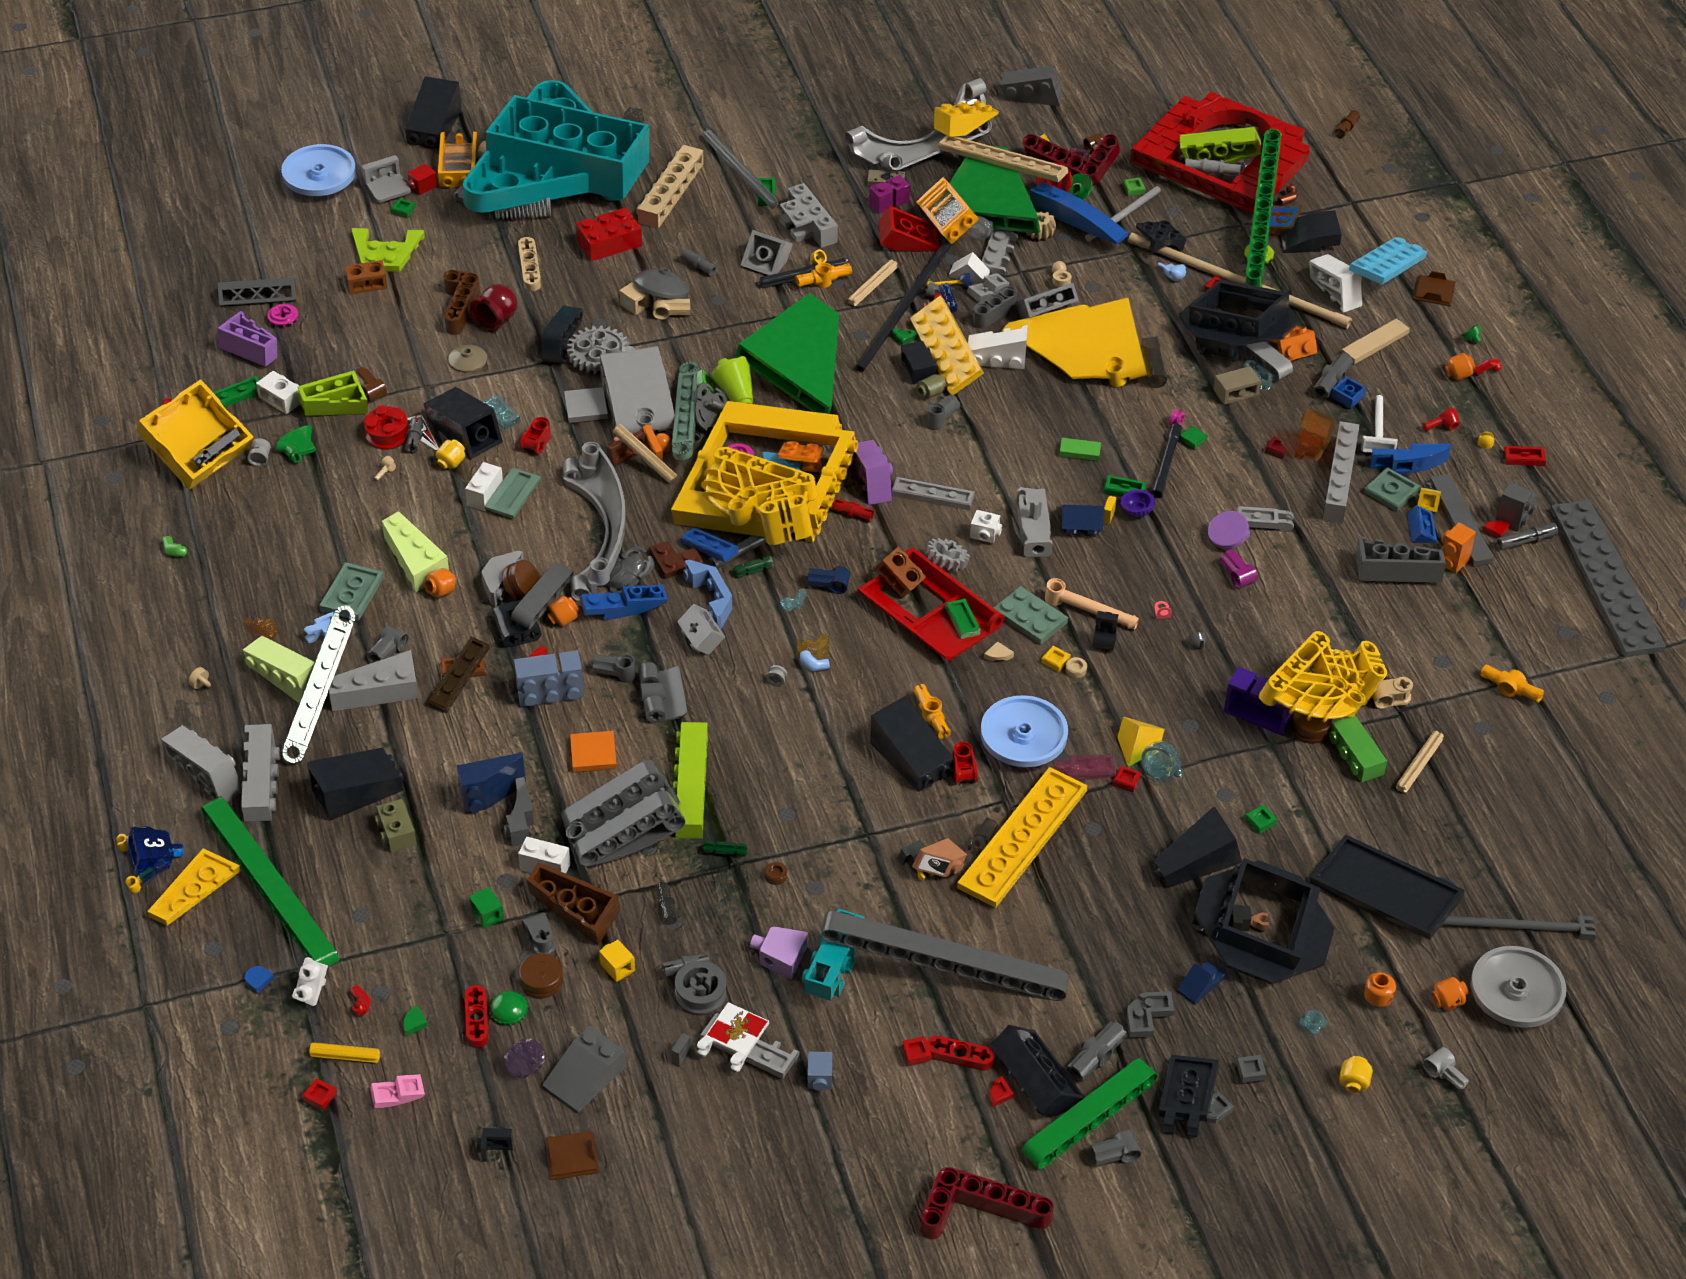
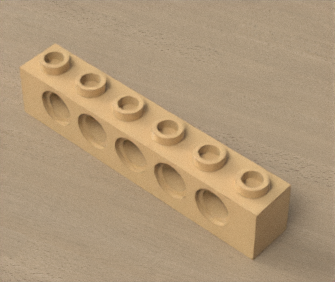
M683 145L676 152L673 160L668 163L666 170L661 173L658 181L653 184L651 191L645 195L643 202L638 205L636 210L638 223L655 228L661 226L703 166V150Z

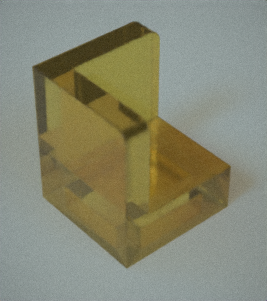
M821 634L816 642L809 639L806 641L799 639L797 642V656H800L802 651L808 650L817 660L824 659L829 652L830 636Z

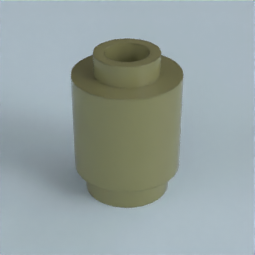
M934 374L918 382L917 393L924 399H929L943 392L946 388V381L942 375Z

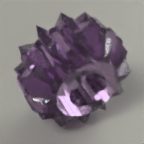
M532 1038L522 1039L517 1044L514 1043V1046L508 1048V1053L504 1055V1063L507 1070L518 1079L523 1076L528 1077L529 1074L535 1073L537 1069L541 1068V1064L545 1062L544 1049Z

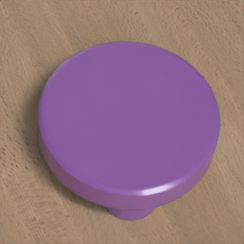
M1225 511L1211 520L1208 526V535L1216 547L1224 551L1233 550L1250 537L1249 524L1241 513Z

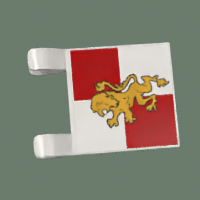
M728 1002L707 1034L698 1042L697 1048L699 1050L697 1053L706 1056L713 1043L735 1053L730 1061L732 1064L731 1069L738 1072L741 1070L746 1057L769 1025V1020Z

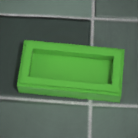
M1062 438L1059 456L1099 461L1101 442Z

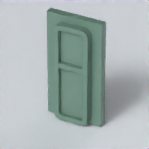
M511 468L485 505V510L514 519L540 482L541 476Z

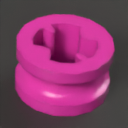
M1174 409L1169 425L1178 423L1182 426L1185 412H1179L1178 409Z

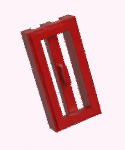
M1504 446L1505 465H1546L1544 447Z

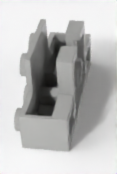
M803 183L788 188V201L780 204L781 209L785 213L780 215V222L785 229L789 228V224L793 223L796 228L790 229V235L795 242L813 237L821 248L837 243L838 225L808 187Z

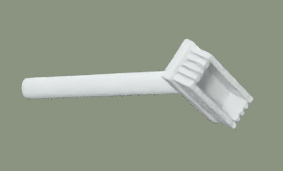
M1381 395L1375 397V437L1363 436L1361 445L1363 452L1368 451L1372 453V449L1397 448L1398 439L1383 438V396Z

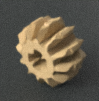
M1040 211V213H1037L1040 233L1026 232V234L1031 236L1032 239L1047 240L1048 237L1053 236L1056 224L1054 216L1049 215L1048 212L1042 213Z

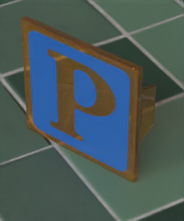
M1273 206L1269 234L1283 235L1284 229H1292L1302 206Z

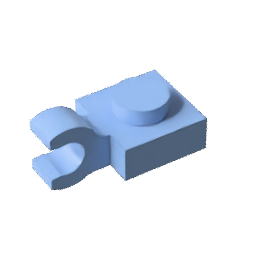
M333 612L314 619V625L304 628L307 634L305 639L308 643L315 642L321 634L325 637Z

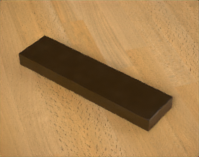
M471 636L429 698L428 705L447 713L490 649V645Z

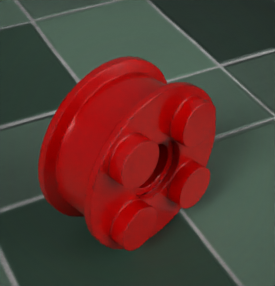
M383 405L371 411L364 419L368 443L378 449H393L407 441L406 433L409 429L407 415L399 408Z

